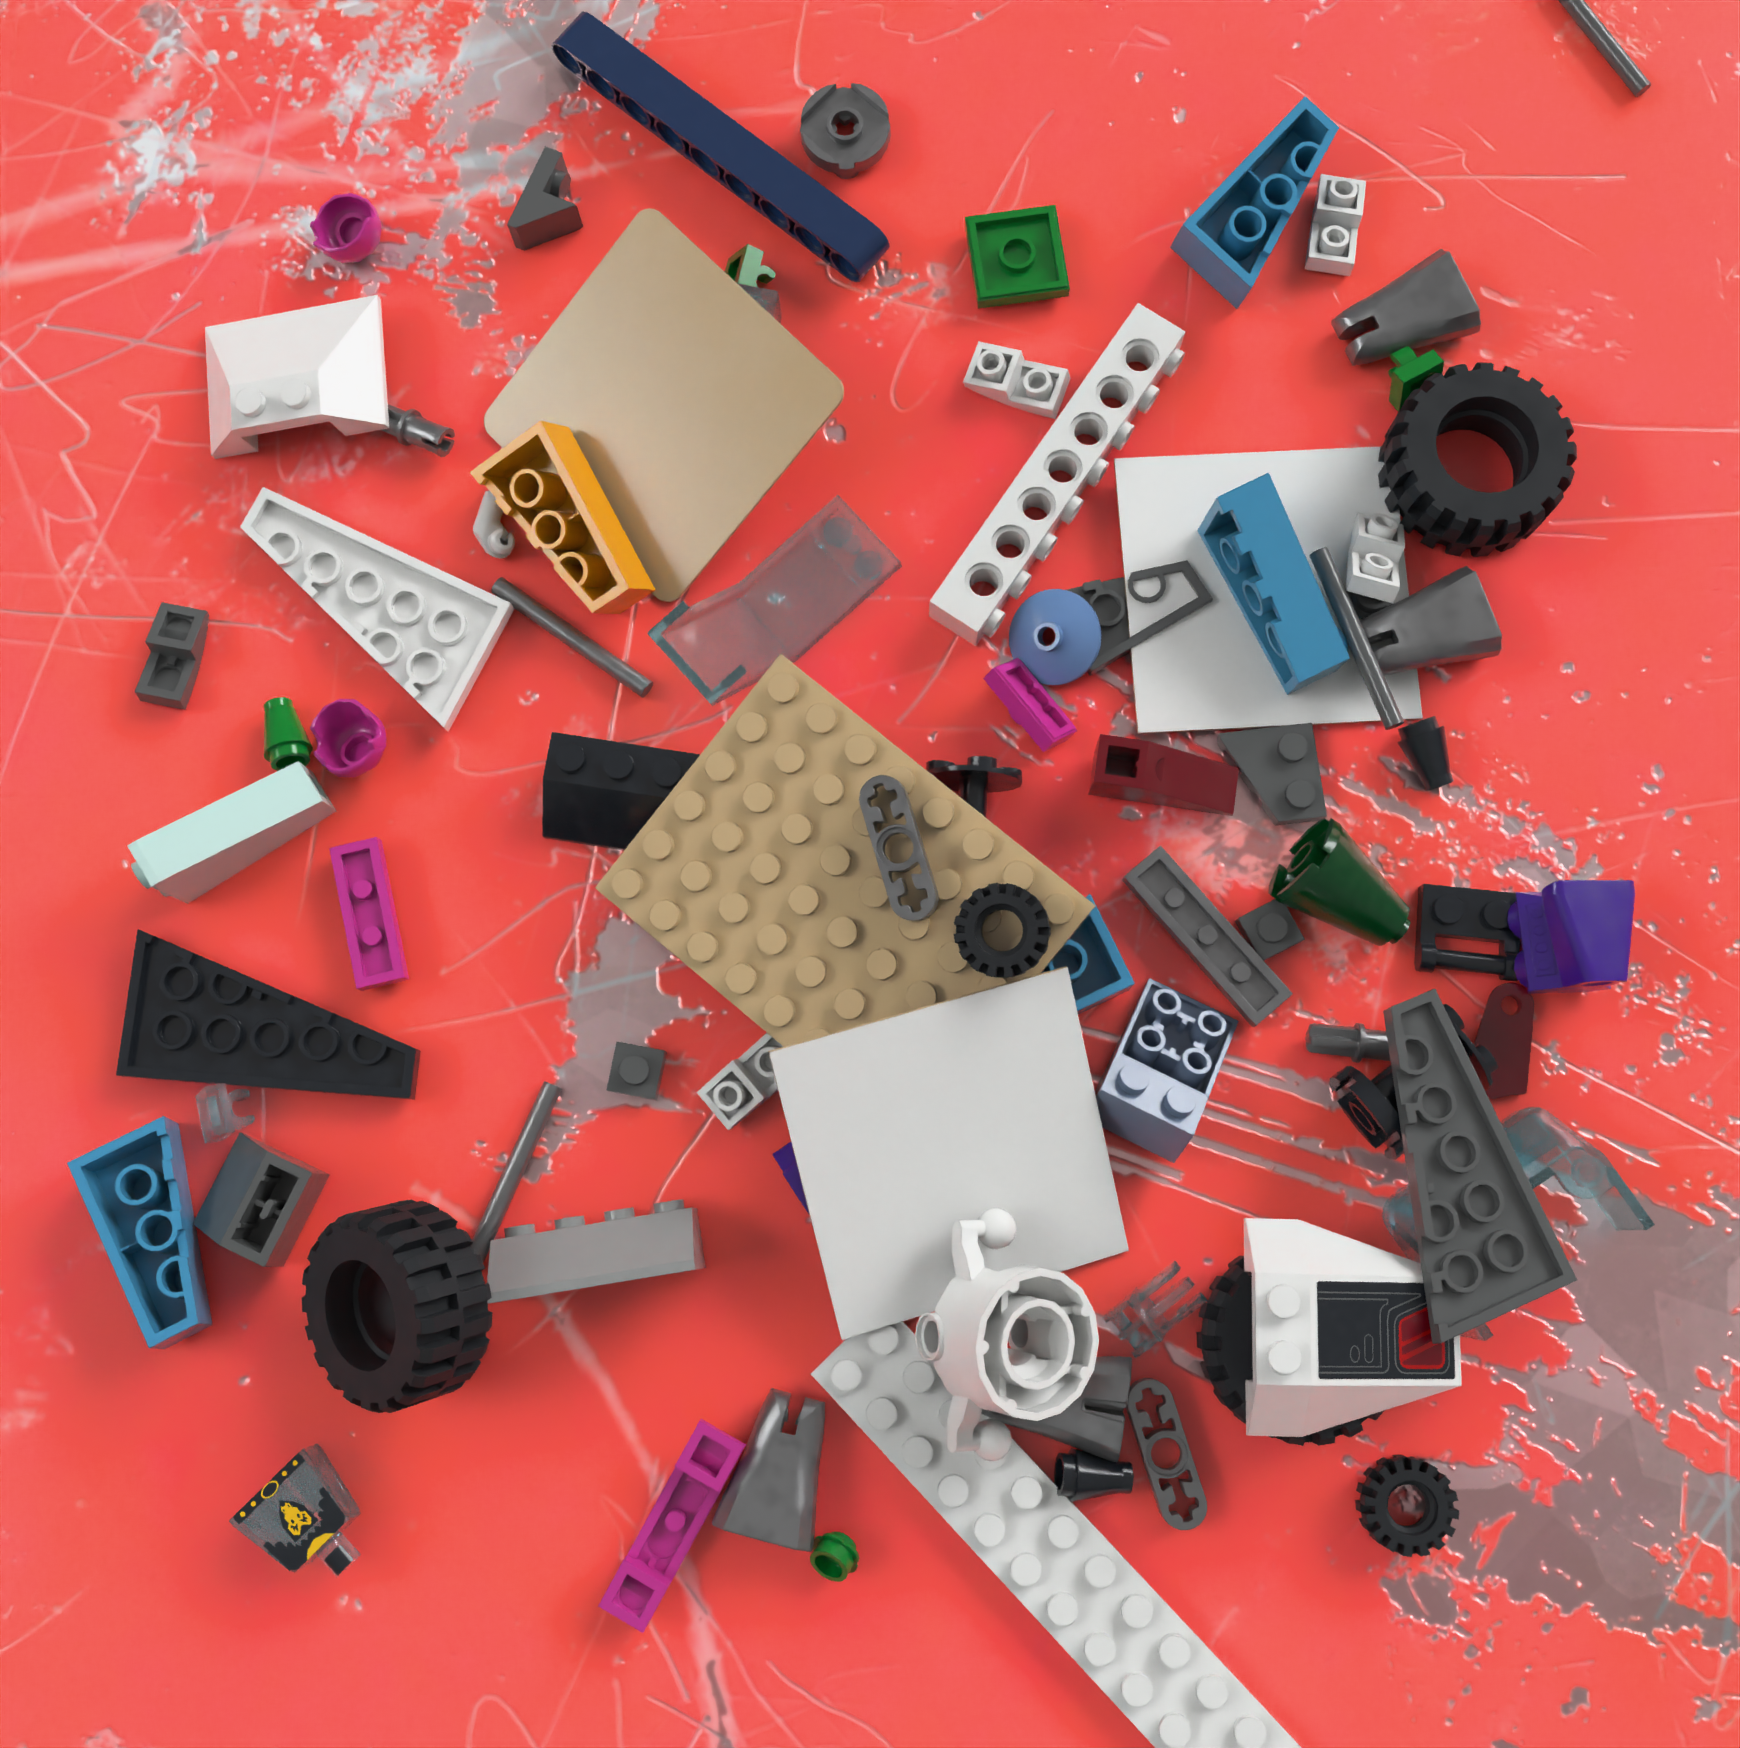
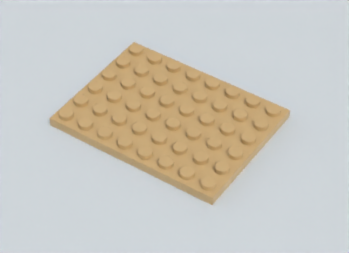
M781 653L595 887L602 895L783 1047L1040 974L1096 907V905ZM886 775L893 777L905 787L939 895L938 905L934 913L921 921H910L899 917L893 911L889 902L859 803L861 788L869 779L875 776ZM884 786L877 788L878 797L871 800V806L880 807L884 811L887 823L877 824L878 832L890 825H906L905 815L896 820L893 818L890 808V802L897 799V793L888 792ZM895 834L887 840L885 854L891 862L903 863L911 857L913 843L907 835ZM920 864L906 872H892L894 882L899 878L905 879L908 894L901 897L902 905L912 906L914 912L920 911V902L928 898L926 890L916 889L911 874L922 873ZM1009 883L1019 886L1033 894L1041 902L1048 914L1051 937L1048 940L1047 951L1040 958V962L1024 974L1008 978L986 976V974L977 972L970 967V964L959 953V946L955 943L954 934H956L955 917L959 915L960 906L963 901L968 900L973 895L972 892L978 888H985L988 884ZM999 910L986 918L982 932L985 942L992 949L1008 951L1020 942L1023 927L1020 919L1013 912Z

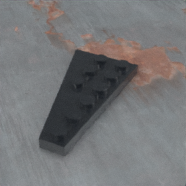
M137 930L116 1071L117 1076L415 1100L421 1050L147 932Z

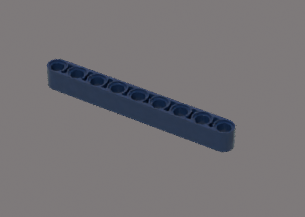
M581 12L551 44L554 55L571 73L849 280L856 283L860 282L889 249L890 244L887 237L874 223L588 12Z

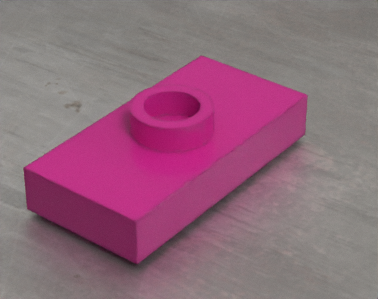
M1016 658L994 667L983 678L1008 708L1011 718L1025 729L1043 752L1067 741L1078 731L1020 659Z

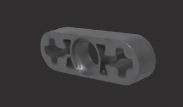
M886 775L872 777L861 788L859 803L893 911L903 919L910 921L924 920L930 917L936 910L939 895L905 787L893 777ZM884 786L888 792L897 793V799L890 802V808L893 818L896 820L905 815L906 825H890L878 832L877 824L887 823L884 811L880 807L871 806V800L878 797L877 788ZM895 834H905L913 843V853L903 863H893L885 854L886 842ZM920 864L922 873L911 874L916 889L926 890L928 898L920 902L921 910L914 912L912 906L902 905L901 897L908 894L905 879L899 878L894 882L892 872H906Z
M1153 1378L1139 1379L1130 1385L1126 1410L1159 1513L1175 1529H1194L1202 1523L1206 1516L1207 1501L1174 1398L1169 1388L1160 1381ZM1149 1388L1152 1394L1162 1395L1163 1402L1156 1405L1159 1421L1163 1424L1171 1419L1173 1427L1155 1429L1144 1437L1142 1428L1153 1427L1149 1414L1144 1409H1136V1402L1143 1399L1142 1390ZM1162 1438L1175 1440L1180 1449L1177 1463L1169 1468L1156 1466L1151 1457L1153 1445ZM1187 1470L1189 1478L1178 1480L1182 1492L1188 1498L1195 1497V1504L1188 1507L1189 1516L1182 1518L1177 1511L1169 1512L1168 1505L1176 1502V1497L1169 1482L1160 1487L1159 1478H1175Z

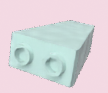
M297 761L130 843L127 847L136 860L131 864V868L145 888L149 889L152 887L159 890L165 897L172 896L189 904L335 813L336 809L314 773Z

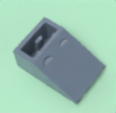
M1149 978L1095 1090L1102 1128L1175 1163L1195 1134L1239 1021Z

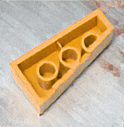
M540 420L469 472L480 485H485L496 498L495 503L506 515L512 516L527 533L525 537L537 550H542L554 564L553 569L592 613L621 614L655 591L649 576L569 427Z

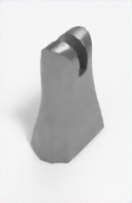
M1439 249L1380 290L1344 310L1331 320V325L1340 340L1353 338L1375 328V330L1356 338L1345 348L1352 366L1389 357L1392 353L1405 346L1414 349L1478 333L1481 320L1480 309L1454 258L1449 251Z
M1468 566L1440 578L1409 597L1360 621L1370 645L1389 638L1393 640L1394 644L1373 651L1384 676L1426 666L1495 657L1500 654L1502 649V633L1476 571L1471 570Z
M1122 1356L1096 1357L1094 1371L1081 1396L1061 1414L1039 1421L1015 1418L982 1409L981 1414L992 1419H998L1004 1424L1043 1435L1117 1463L1122 1446L1125 1424L1123 1411L1127 1407L1132 1358Z
M771 1388L758 1413L740 1461L718 1505L712 1525L727 1532L793 1550L811 1552L815 1536L818 1476L825 1425V1402L805 1397L802 1410L795 1423L798 1425L796 1434L783 1433L784 1422L788 1420V1406L791 1393Z

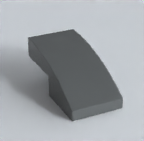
M161 602L145 641L151 653L134 691L140 701L186 710L197 679L205 647L209 623L207 611Z

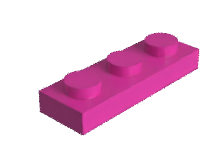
M373 837L329 848L356 989L364 991L409 980L382 840L378 837Z

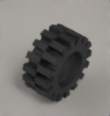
M1009 883L988 884L987 887L978 888L972 892L973 895L961 904L960 913L955 917L954 925H956L954 939L955 943L959 946V953L962 958L977 972L998 978L1018 976L1035 967L1040 962L1039 960L1043 954L1046 953L1048 940L1051 937L1049 917L1041 902L1027 890ZM999 910L1013 912L1020 919L1023 927L1020 942L1008 951L992 949L983 937L982 929L986 918Z
M1392 1455L1393 1459L1388 1460L1383 1457L1377 1460L1378 1466L1374 1469L1370 1467L1366 1469L1363 1474L1367 1478L1364 1484L1358 1482L1356 1489L1357 1492L1361 1493L1360 1500H1355L1356 1510L1361 1512L1362 1518H1359L1363 1528L1369 1531V1536L1392 1552H1398L1402 1556L1412 1557V1554H1418L1423 1557L1430 1555L1428 1549L1432 1547L1440 1550L1446 1545L1442 1538L1446 1534L1452 1537L1456 1530L1450 1526L1452 1518L1459 1520V1510L1453 1506V1501H1458L1456 1491L1448 1486L1451 1483L1446 1475L1437 1471L1438 1468L1412 1456ZM1402 1485L1416 1486L1422 1492L1425 1499V1512L1422 1518L1415 1524L1408 1526L1397 1524L1391 1518L1388 1511L1390 1494Z

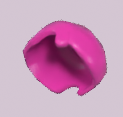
M353 193L334 195L320 207L316 219L310 223L316 240L313 242V245L324 255L343 264L362 261L374 253L380 243L381 221L377 210L367 198H363L360 195Z
M337 699L325 705L310 726V730L317 741V750L313 752L315 757L328 771L338 777H357L375 768L381 760L387 743L386 731L382 721L356 699Z

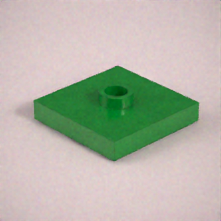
M1056 205L965 217L964 226L978 309L1069 296L1070 287Z

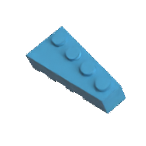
M1269 472L1218 496L1197 531L1286 694L1289 695L1336 672L1350 659L1347 640L1342 631L1335 625Z
M162 1116L67 1162L148 1347L152 1349H166L212 1326L197 1229L193 1224L195 1217L179 1123Z

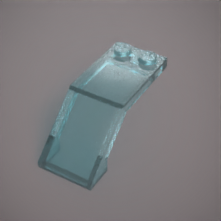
M836 495L739 583L691 606H688L683 600L647 634L706 700L714 706L757 683L780 653L792 663L796 662L902 567V564L839 495Z

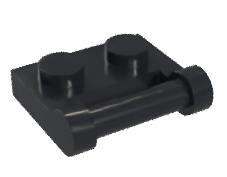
M1422 884L1419 886L1414 957L1415 970L1432 973L1437 968L1495 974L1499 976L1500 980L1517 982L1514 961L1519 953L1520 938L1514 935L1508 924V911L1510 906L1516 901L1515 893ZM1435 937L1499 943V955L1437 949Z

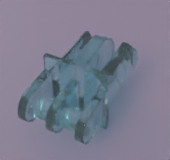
M1175 1260L1139 1289L1136 1287L1132 1293L1102 1317L1106 1323L1112 1321L1120 1331L1117 1337L1120 1340L1126 1338L1134 1348L1131 1352L1134 1358L1141 1356L1157 1342L1163 1341L1166 1333L1208 1302L1204 1294L1199 1292L1166 1318L1163 1316L1162 1313L1177 1303L1195 1285L1187 1275L1153 1301L1149 1298L1151 1294L1180 1271L1181 1266ZM1129 1306L1138 1315L1133 1321H1130L1123 1312ZM1143 1324L1152 1332V1335L1147 1339L1138 1330Z

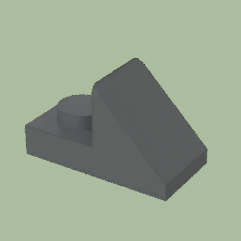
M545 146L507 223L514 244L518 249L525 251L583 227L577 206L564 200L570 188L571 177L562 152Z

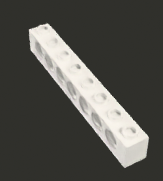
M1137 303L929 601V617L974 646H977L984 634L990 638L994 635L1006 615L1001 609L1010 596L1017 600L1022 595L1032 578L1028 570L1036 559L1044 562L1051 553L1058 540V537L1053 534L1062 521L1068 525L1073 521L1084 502L1080 495L1089 484L1096 487L1109 466V462L1105 460L1113 447L1119 451L1124 447L1135 428L1131 421L1138 411L1146 414L1160 392L1156 385L1165 374L1168 377H1172L1185 356V352L1180 350L1185 335L1184 330ZM1130 362H1140L1148 369L1145 371H1135L1127 364ZM1105 398H1115L1119 400L1123 404V406L1119 408H1110L1106 406L1101 400ZM1089 434L1095 437L1098 442L1093 445H1084L1076 439V436ZM1062 470L1069 473L1073 479L1064 483L1057 482L1050 476V473ZM1030 507H1038L1045 511L1047 516L1041 520H1032L1024 514V511ZM1012 544L1020 549L1021 554L1014 558H1006L997 549L1002 545ZM985 581L993 585L996 591L988 596H980L972 591L971 586L977 582Z

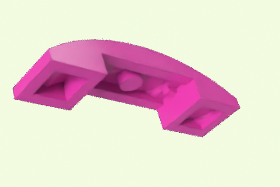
M700 1419L675 1464L671 1476L598 1607L642 1633L645 1631L746 1444L705 1420Z

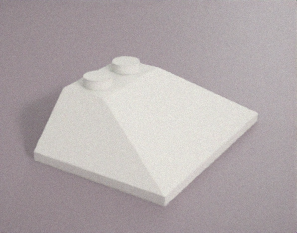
M378 295L205 327L211 456L215 459L258 452V434L324 422L332 423L345 436L389 428L381 299Z

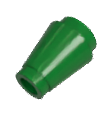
M277 697L266 701L263 705L265 760L270 762L272 769L276 771L297 761L307 766L310 762V754L313 751V747L293 707L292 700L286 697Z

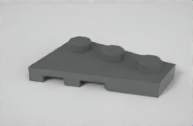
M1187 560L1131 572L1128 579V589L1132 597L1139 602L1152 603L1161 598L1166 589L1164 575L1177 572L1183 573L1198 597L1130 638L1124 577L1103 582L1100 579L1085 582L1080 587L1066 589L1083 597L1092 606L1100 622L1101 646L1095 662L1087 671L1089 676L1130 653L1131 648L1212 602L1213 598ZM1153 577L1159 578L1160 590L1155 596L1142 597L1135 592L1133 581Z

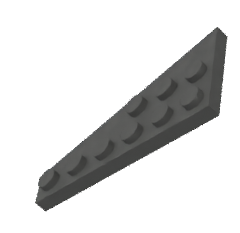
M1432 989L1384 1010L1383 1014L1432 1343L1439 1344L1575 1282L1577 1278L1436 989Z

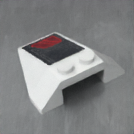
M1244 1218V1272L1252 1273L1253 1380H1245L1246 1435L1303 1437L1462 1386L1460 1335L1443 1343H1432L1421 1263L1298 1219Z

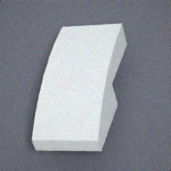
M1325 174L1320 175L1305 261L1306 270L1344 276L1351 275L1355 264L1358 228L1363 216L1366 181Z
M978 341L963 384L965 387L1008 406L1056 419L1071 377L1068 369L1025 360L1022 350Z
M1357 513L1348 554L1346 591L1389 603L1394 602L1400 589L1398 563L1405 549L1404 526L1383 514L1369 516Z
M768 1033L762 1036L738 1059L732 1060L696 1092L727 1130H731L778 1091L768 1051L783 1046Z

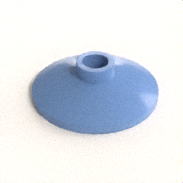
M1062 589L1040 591L1025 600L1012 619L1009 630V647L1013 659H1020L1041 684L1063 685L1073 682L1091 668L1098 656L1102 636L1100 622L1092 606L1078 594ZM1047 628H1052L1055 632V641L1047 646L1043 642L1042 636Z

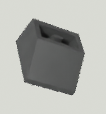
M240 1132L193 1224L219 1246L262 1267H283L330 1174Z

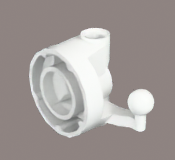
M1000 1208L984 1211L978 1220L954 1221L952 1226V1255L956 1277L949 1282L935 1307V1312L923 1313L919 1317L915 1332L919 1354L924 1360L933 1361L934 1367L944 1386L953 1395L947 1419V1446L951 1453L975 1451L979 1457L987 1461H997L1004 1458L1010 1450L1012 1438L1010 1430L998 1419H986L977 1424L981 1410L994 1411L1011 1417L1033 1421L1061 1414L1081 1396L1094 1371L1099 1345L1095 1311L1084 1290L1064 1273L1026 1265H1019L1000 1271L985 1267L978 1245V1238L985 1246L991 1249H1001L1009 1246L1015 1238L1017 1230L1015 1219L1009 1212Z

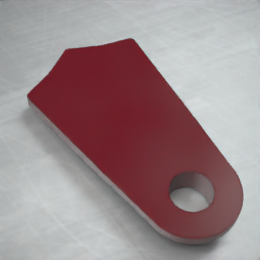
M1504 983L1492 990L1474 1041V1046L1481 1044L1493 1055L1499 1067L1491 1074L1493 1079L1492 1087L1485 1091L1490 1099L1527 1093L1534 1000L1532 995L1528 994V990L1517 983ZM1506 996L1514 998L1517 1002V1011L1513 1015L1506 1014L1501 1007L1502 1000Z

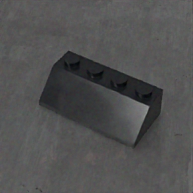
M552 732L543 775V838L624 851L700 754Z

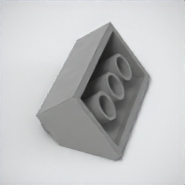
M680 1199L655 1203L654 1214L636 1217L634 1207L606 1211L604 1212L605 1222L585 1225L583 1215L554 1220L555 1230L538 1233L535 1232V1224L504 1228L505 1238L490 1240L487 1283L490 1285L492 1298L487 1300L488 1304L706 1268L698 1209L693 1207L685 1208L684 1200Z

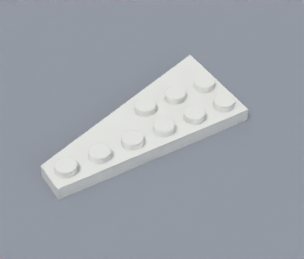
M262 487L240 526L242 530L449 732L514 611L513 605L485 590Z

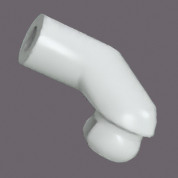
M485 491L473 525V534L487 554L495 558H505L510 555L515 547V539L512 533H508L500 522L503 511L495 503L496 498L490 491Z

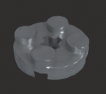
M851 83V88H836V84H832L819 89L807 100L802 109L800 134L804 151L818 167L828 172H833L842 179L854 178L860 171L875 165L888 148L891 129L885 102L875 91L862 84ZM839 122L844 126L850 122L855 124L853 133L845 136L838 134L835 125Z

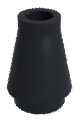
M1436 716L1398 729L1401 741L1397 743L1421 779L1425 791L1454 781L1450 770L1444 725L1439 727Z
M1071 1448L1068 1453L1057 1454L1054 1467V1484L1058 1487L1057 1495L1068 1496L1070 1502L1119 1493L1130 1494L1132 1491L1134 1474L1131 1462L1118 1461L1116 1463Z

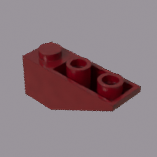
M1100 734L1094 749L1088 795L1233 816L1239 768L1151 741Z

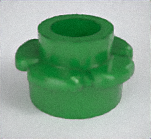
M834 1531L815 1537L814 1551L810 1556V1562L821 1576L831 1581L841 1582L847 1578L849 1573L857 1570V1563L860 1557L854 1541L849 1536Z

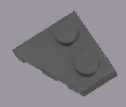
M1312 723L1225 732L1218 735V746L1223 752L1226 750L1242 773L1240 777L1249 790L1257 794L1261 799L1262 808L1275 826L1319 821L1327 817Z

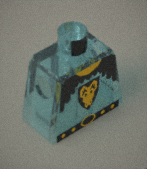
M318 1443L303 1448L229 1520L234 1528L294 1573L307 1567L319 1557L337 1578L361 1556L360 1552L342 1533L361 1514L360 1508Z

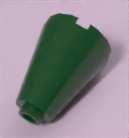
M1325 818L1321 819L1311 826L1290 848L1289 851L1295 856L1292 858L1288 868L1286 869L1279 864L1273 874L1268 894L1279 903L1377 946H1382L1388 942L1391 944L1398 942L1410 927L1411 922L1407 919L1410 909L1343 826L1330 818V821Z

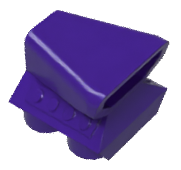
M1559 880L1547 885L1541 892L1515 893L1516 901L1510 906L1508 911V924L1514 935L1521 939L1522 950L1515 958L1514 971L1519 982L1527 988L1528 994L1593 992L1611 989V985L1627 982L1635 903L1634 881Z

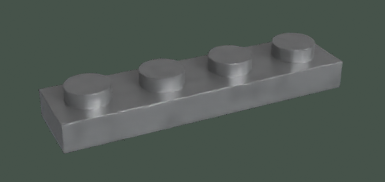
M1161 845L1123 877L1122 881L1252 1028L1257 1026L1293 994Z

